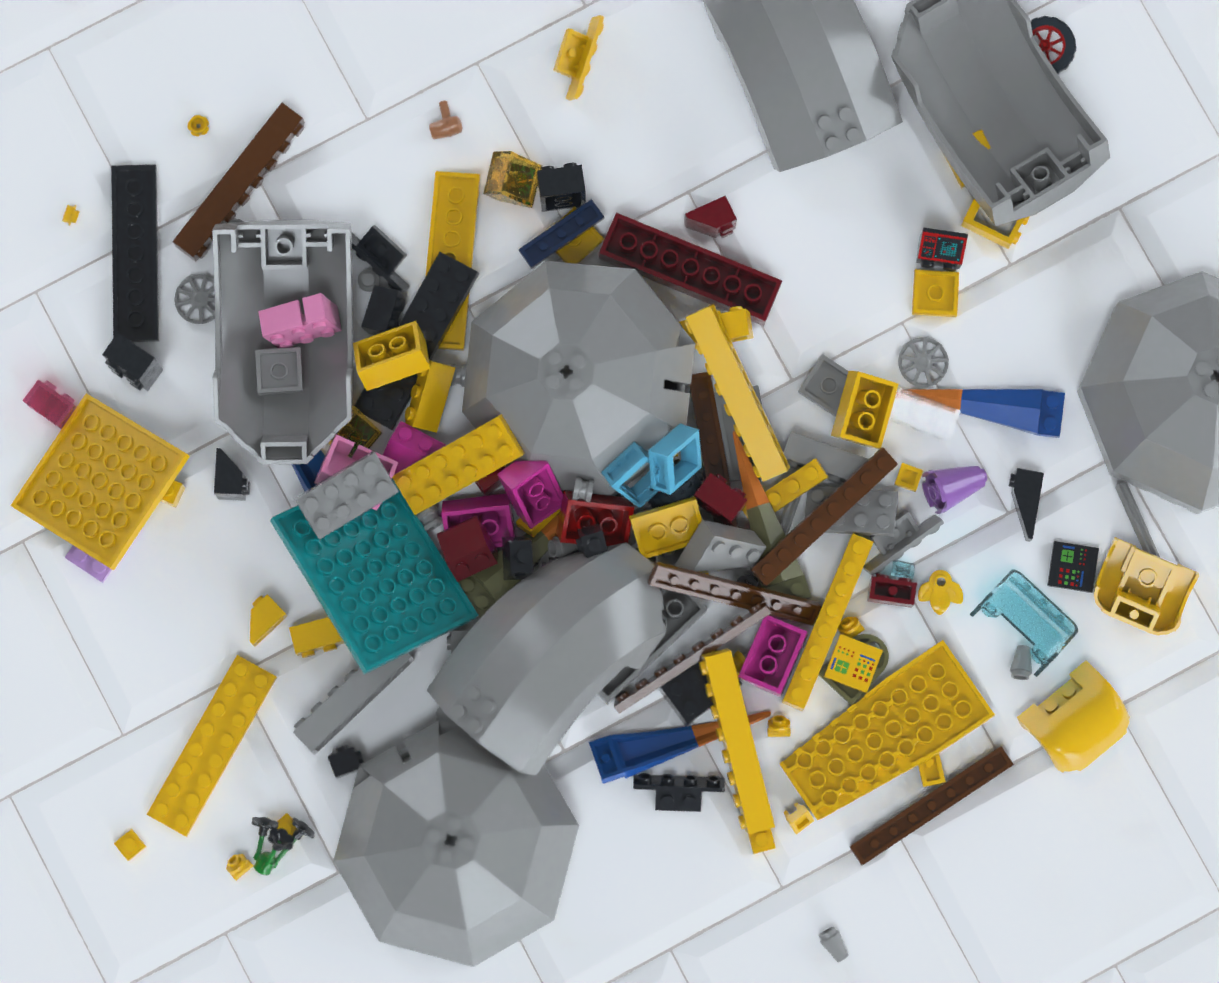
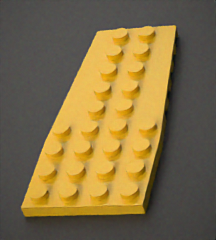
M942 640L885 678L865 694L863 698L850 706L843 714L835 718L828 726L815 734L788 758L780 762V766L816 820L819 821L938 755L993 718L995 714L944 640Z

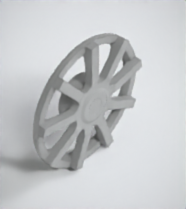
M208 275L188 276L176 288L174 296L176 310L183 319L190 323L205 324L215 319V311L208 305L209 302H215V298H209V295L214 292V287L206 292L204 291L207 280L214 284V278ZM195 279H203L199 290L193 282ZM189 282L193 289V293L185 291L182 288ZM182 293L189 296L190 299L179 302V294ZM191 304V308L185 315L180 307ZM196 308L199 311V320L189 318ZM206 308L213 316L203 320L202 309Z
M919 337L904 345L899 354L898 366L902 376L910 384L918 387H930L944 378L949 366V357L941 343L931 338ZM923 342L921 353L915 348L914 343ZM927 342L936 346L930 353H926ZM908 347L915 353V357L904 355ZM940 349L944 358L933 359L932 356ZM902 359L913 361L914 364L903 369ZM945 362L943 372L934 367L933 363ZM916 368L917 373L914 380H911L905 373ZM930 369L940 375L934 381H931ZM921 372L925 373L927 383L917 382Z

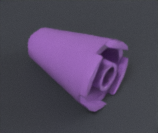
M979 466L928 470L922 474V478L925 477L926 481L922 483V489L930 508L935 507L938 510L935 513L940 515L985 487L987 474Z

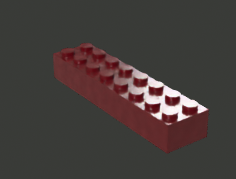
M617 212L599 251V259L620 268L635 269L642 277L710 305L714 303L715 307L730 312L729 308L742 306L743 309H747L750 312L751 321L765 326L783 281Z

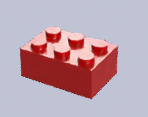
M564 490L556 531L560 542L576 544L575 539L579 538L577 529L599 523L607 546L628 543L631 530L629 516L634 514L635 509L631 501L626 497L592 494L591 502L588 503L584 499L572 500L574 492Z

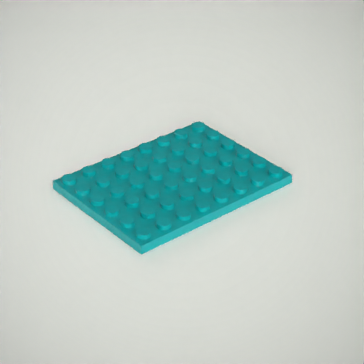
M393 478L392 481L399 492L384 500L377 511L371 508L321 539L317 537L299 505L273 516L270 520L363 674L478 617L475 608L460 584L456 581L417 515L413 514Z

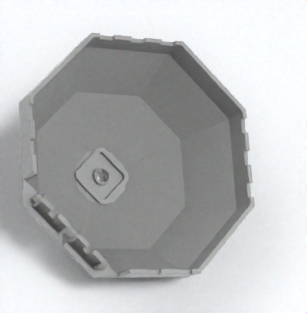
M544 261L471 322L462 413L475 429L495 417L503 415L525 453L506 464V467L515 461H547L561 491L574 492L576 477H579L583 481L595 480L592 494L616 496L619 492L610 486L601 472L634 441L648 452L651 447L680 423L687 425L690 393L685 392V385L691 384L695 342L637 270ZM566 365H569V369L573 370V373L569 374L568 378H564V375L560 373L561 369H564ZM665 380L675 383L676 391L664 389ZM646 462L625 484L628 485L650 467L649 463Z
M1201 271L1119 301L1111 314L1077 390L1109 475L1131 483V485L1146 492L1153 493L1170 503L1184 507L1197 515L1219 507V382L1217 383L1216 380L1210 379V376L1213 375L1212 371L1219 373V278Z
M438 720L403 740L406 746L404 750L399 752L396 746H393L359 766L333 862L378 942L476 967L555 920L580 825L545 765L542 766L536 776L520 773L479 744L459 725ZM411 757L407 762L404 761L406 758ZM446 835L457 836L454 847L450 844L445 845Z

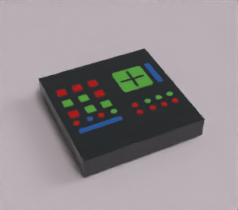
M1054 541L1047 586L1093 593L1099 548Z

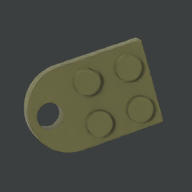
M857 635L853 639L866 644L877 643L880 649L883 650L871 681L872 684L887 667L889 660L888 649L884 642L874 635ZM827 664L818 676L852 706L864 692L825 678Z

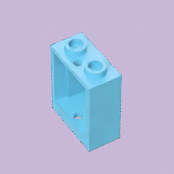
M680 423L648 450L652 489L671 495L702 468L699 429ZM680 451L681 461L674 466L673 456Z
M634 441L601 473L612 488L641 508L658 490L654 489L651 491L650 471L632 488L625 484L646 462L649 463L648 452Z

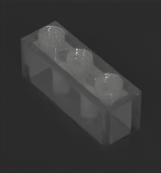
M898 387L890 420L898 424L903 422L910 424L912 429L918 432L928 431L933 433L932 436L934 438L944 441L945 438L951 439L961 411Z

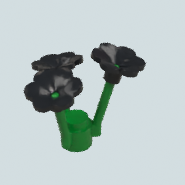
M252 817L251 824L259 827V841L253 857L256 862L253 868L262 875H270L272 869L277 867L279 861L288 850L293 848V844L297 840L299 841L303 835L313 839L315 832L305 822L295 817L292 819V824L296 827V831L292 835H289L287 830L283 828L278 829V822L267 817ZM268 829H270L267 839L273 844V849L271 852L264 851L262 854L264 837L267 836ZM282 850L279 853V855L275 857L276 852Z

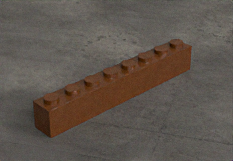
M281 102L172 241L177 249L195 262L199 258L203 259L209 251L208 246L213 241L212 230L215 224H225L234 219L237 215L235 212L240 205L243 207L249 201L251 191L254 188L258 189L264 181L263 176L267 171L271 172L275 168L280 154L284 155L291 147V140L295 136H300L303 132L305 122L302 116Z

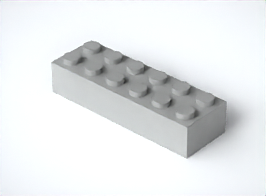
M666 589L661 590L664 606L662 616L666 634L641 669L638 670L625 666L598 693V696L607 705L707 612V608L696 597Z
M406 653L366 674H363L360 668L357 671L351 670L344 677L345 682L340 687L336 685L327 693L328 699L323 703L319 701L311 708L312 714L307 719L302 717L293 726L295 728L293 734L316 755L398 677L414 659L409 653Z

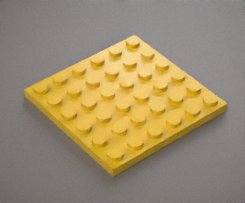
M86 393L10 506L114 571L190 456Z

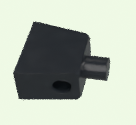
M525 536L502 537L504 580H523L533 573L532 540Z

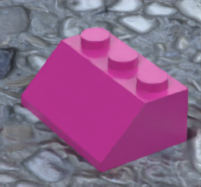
M400 421L382 455L398 462L394 472L395 475L446 446V444Z
M515 461L497 474L516 514L530 529L561 508L563 493L547 461Z
M506 493L442 501L441 515L444 530L477 515L496 548L502 547V537L515 536L512 505Z
M766 616L761 622L738 677L764 691L782 697L808 636L807 631L772 616Z

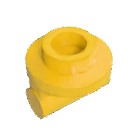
M845 617L841 620L838 627L840 634L850 638L857 636L865 630L857 617Z
M782 715L770 718L768 720L767 736L790 737V720Z
M235 854L228 859L226 870L237 881L254 865L244 854Z

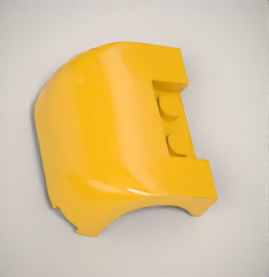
M1114 537L1095 582L1093 593L1095 603L1103 613L1153 635H1168L1176 632L1181 625L1184 607L1199 578V572L1180 564L1176 565L1141 550L1136 545Z
M1087 660L1069 674L1071 679L1038 706L1033 703L1017 716L1020 726L1039 742L1049 755L1055 768L1062 773L1064 771H1081L1127 733L1126 729L1129 724L1130 716L1120 696Z

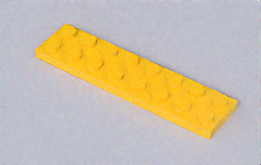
M435 171L426 275L439 252L472 268L480 174ZM470 292L438 349L465 350Z
M239 655L235 657L146 815L185 837L189 835L275 683L277 676Z

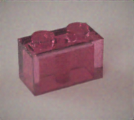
M38 379L22 401L52 424L62 429L76 408L73 404L75 400L66 393L63 395L55 391L57 387L48 380L43 383Z

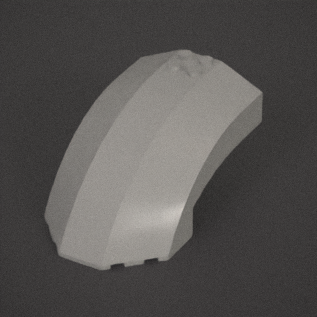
M702 0L716 38L724 44L733 64L773 169L783 172L829 157L863 143L903 122L877 50L854 0Z
M912 0L906 4L905 15L899 27L896 46L892 51L891 58L914 105L937 145L960 180L995 226L1038 214L1075 192L1111 158L1107 138L1084 111L1050 64L1033 37L1029 16L1016 0ZM982 129L991 148L987 149L973 133Z
M259 220L215 224L212 230L215 292V371L212 377L214 421L220 427L222 426L244 449L246 448L261 465L308 464L336 433L352 419L353 268L351 223L317 220ZM322 293L337 305L342 331L336 332L331 337L316 338L311 343L293 345V347H301L303 393L258 396L255 350L277 349L272 342H269L262 336L258 311L299 300L301 312L305 314L302 298Z
M628 543L607 546L608 551L589 558L585 557L583 551L571 553L553 560L524 578L493 604L475 623L426 690L449 718L479 744L520 773L536 776L561 739L598 693L625 666L638 670L641 669L666 634L662 610H664L662 592L660 588L650 586L648 583V578L654 564Z

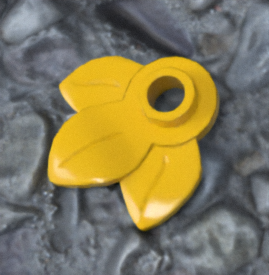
M936 570L930 575L929 581L920 586L918 600L921 602L930 601L934 612L942 615L950 606V602L956 604L963 602V592L960 585L952 581L947 571ZM939 578L945 579L943 585L937 584Z

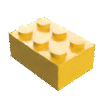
M417 321L353 343L357 374L366 391L430 369L426 339Z
M848 371L831 436L869 448L880 449L899 384L860 371Z

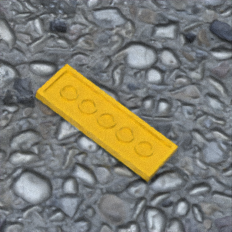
M501 414L393 475L392 478L413 514L417 515L525 453Z

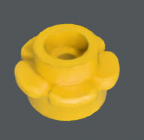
M195 115L187 124L188 130L196 137L205 135L209 131V121L206 117Z
M67 204L62 222L68 223V226L71 223L76 224L80 211L76 210L75 204L74 206Z

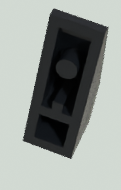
M1017 468L1014 474H1010L1008 486L1012 487L1011 495L1025 541L1031 542L1034 535L1044 473Z

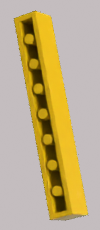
M714 303L688 315L685 322L686 328L690 334L695 336L697 341L695 342L696 349L700 355L703 354L706 360L705 368L708 374L713 375L716 381L714 384L716 392L719 396L722 395L726 402L724 408L729 417L732 416L734 419V430L738 437H742L745 443L743 445L747 457H751L755 464L753 465L757 478L761 477L764 482L787 472L791 467Z
M854 533L851 535L782 701L783 704L802 712L805 709L874 543L873 541Z
M725 648L701 655L702 661L699 662L702 675H706L708 683L705 684L707 696L712 698L713 706H710L713 719H717L719 728H716V734L719 742L723 741L724 750H721L724 763L729 765L730 772H727V778L730 786L734 785L735 794H732L735 807L740 809L741 816H738L741 830L745 829L748 834L774 828L775 824L732 652L730 649Z

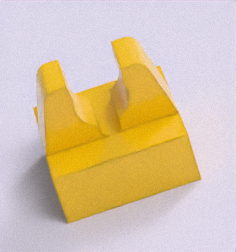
M796 802L794 806L797 810L792 814L785 810L784 815L789 826L797 835L814 822V819L804 804L801 805Z

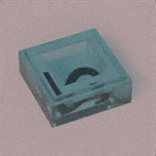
M900 560L892 561V576L913 580L915 573L914 563Z

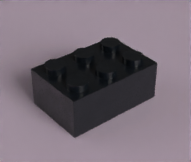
M566 163L560 168L544 166L541 170L537 171L542 212L581 207L586 203L582 164Z
M118 332L102 354L106 359L105 364L108 365L111 372L121 379L123 376L127 378L126 380L130 382L129 384L139 391L142 388L149 391L163 371L155 357Z
M699 662L662 685L659 689L685 727L710 710V706H713L712 698L706 694L705 684L708 682L706 675L701 673ZM738 678L739 684H740V687H741V685H742L743 683H742V682L740 681V679Z

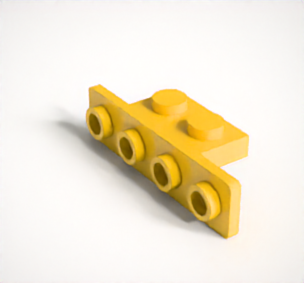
M602 15L591 18L586 35L571 28L565 31L553 71L571 78L565 98L569 101L578 99L584 91L583 83L591 69L590 61L597 50L596 42L604 29L603 21L605 17Z

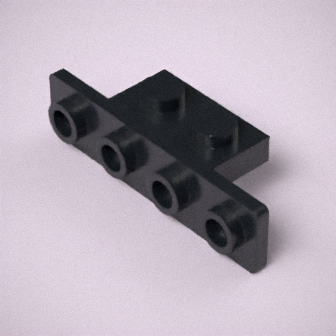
M376 225L372 226L361 240L352 232V249L356 252V256L372 266V271L375 274L386 279L391 289L399 290L400 292L408 290L410 285L395 272L407 254Z
M648 773L633 775V789L656 790L655 810L701 812L702 792H725V778L715 775L697 777L695 775L674 776L672 774L650 775Z

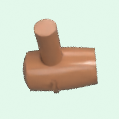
M445 100L440 101L439 107L442 119L429 124L433 140L452 137L462 132L460 118L458 116L451 117L448 102Z

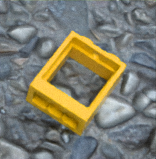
M974 199L961 226L1007 249L1010 248L1011 244L1016 245L1022 234L1018 230L1021 224L1026 226L1030 216L1017 220L1009 237L974 220L980 208V205Z

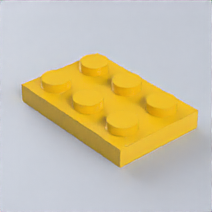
M695 496L629 516L638 550L646 558L686 547L702 521Z

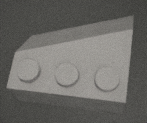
M702 520L675 566L701 573L744 568L755 565L766 546L752 530Z

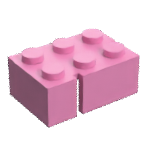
M322 293L302 298L305 314L301 312L299 300L258 311L262 336L269 342H272L277 348H292L295 344L311 343L319 337H331L336 332L342 331L337 305Z
M336 434L328 448L314 483L319 484L371 453L372 450L358 445L352 458H350L348 455L355 443ZM375 452L392 480L398 462ZM381 503L374 506L372 509L377 511Z

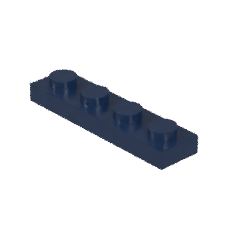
M591 199L518 249L529 267L533 269L604 220L605 217Z

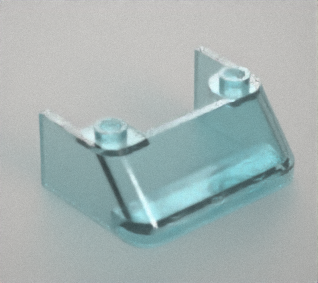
M1012 569L969 614L974 617L981 609L987 617L998 618L1001 615L1033 645L1031 648L1032 659L1041 665L1033 674L1036 677L1063 651L1078 633L1076 623L1024 574L1015 569Z

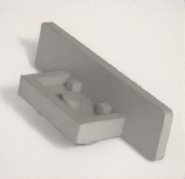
M904 510L896 516L894 537L870 536L880 554L865 564L864 570L870 575L882 572L890 562L900 559L908 549L918 546L926 536L936 533L940 526L944 524V521L937 515H933L917 526L910 513Z

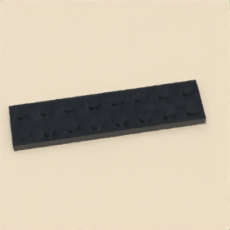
M156 164L111 166L113 338L118 332L131 342H159Z
M439 252L399 324V326L417 321L426 339L429 360L433 359L480 274L478 271L442 252ZM414 374L366 391L364 387L353 409L393 431L411 398V390L416 384L418 375Z

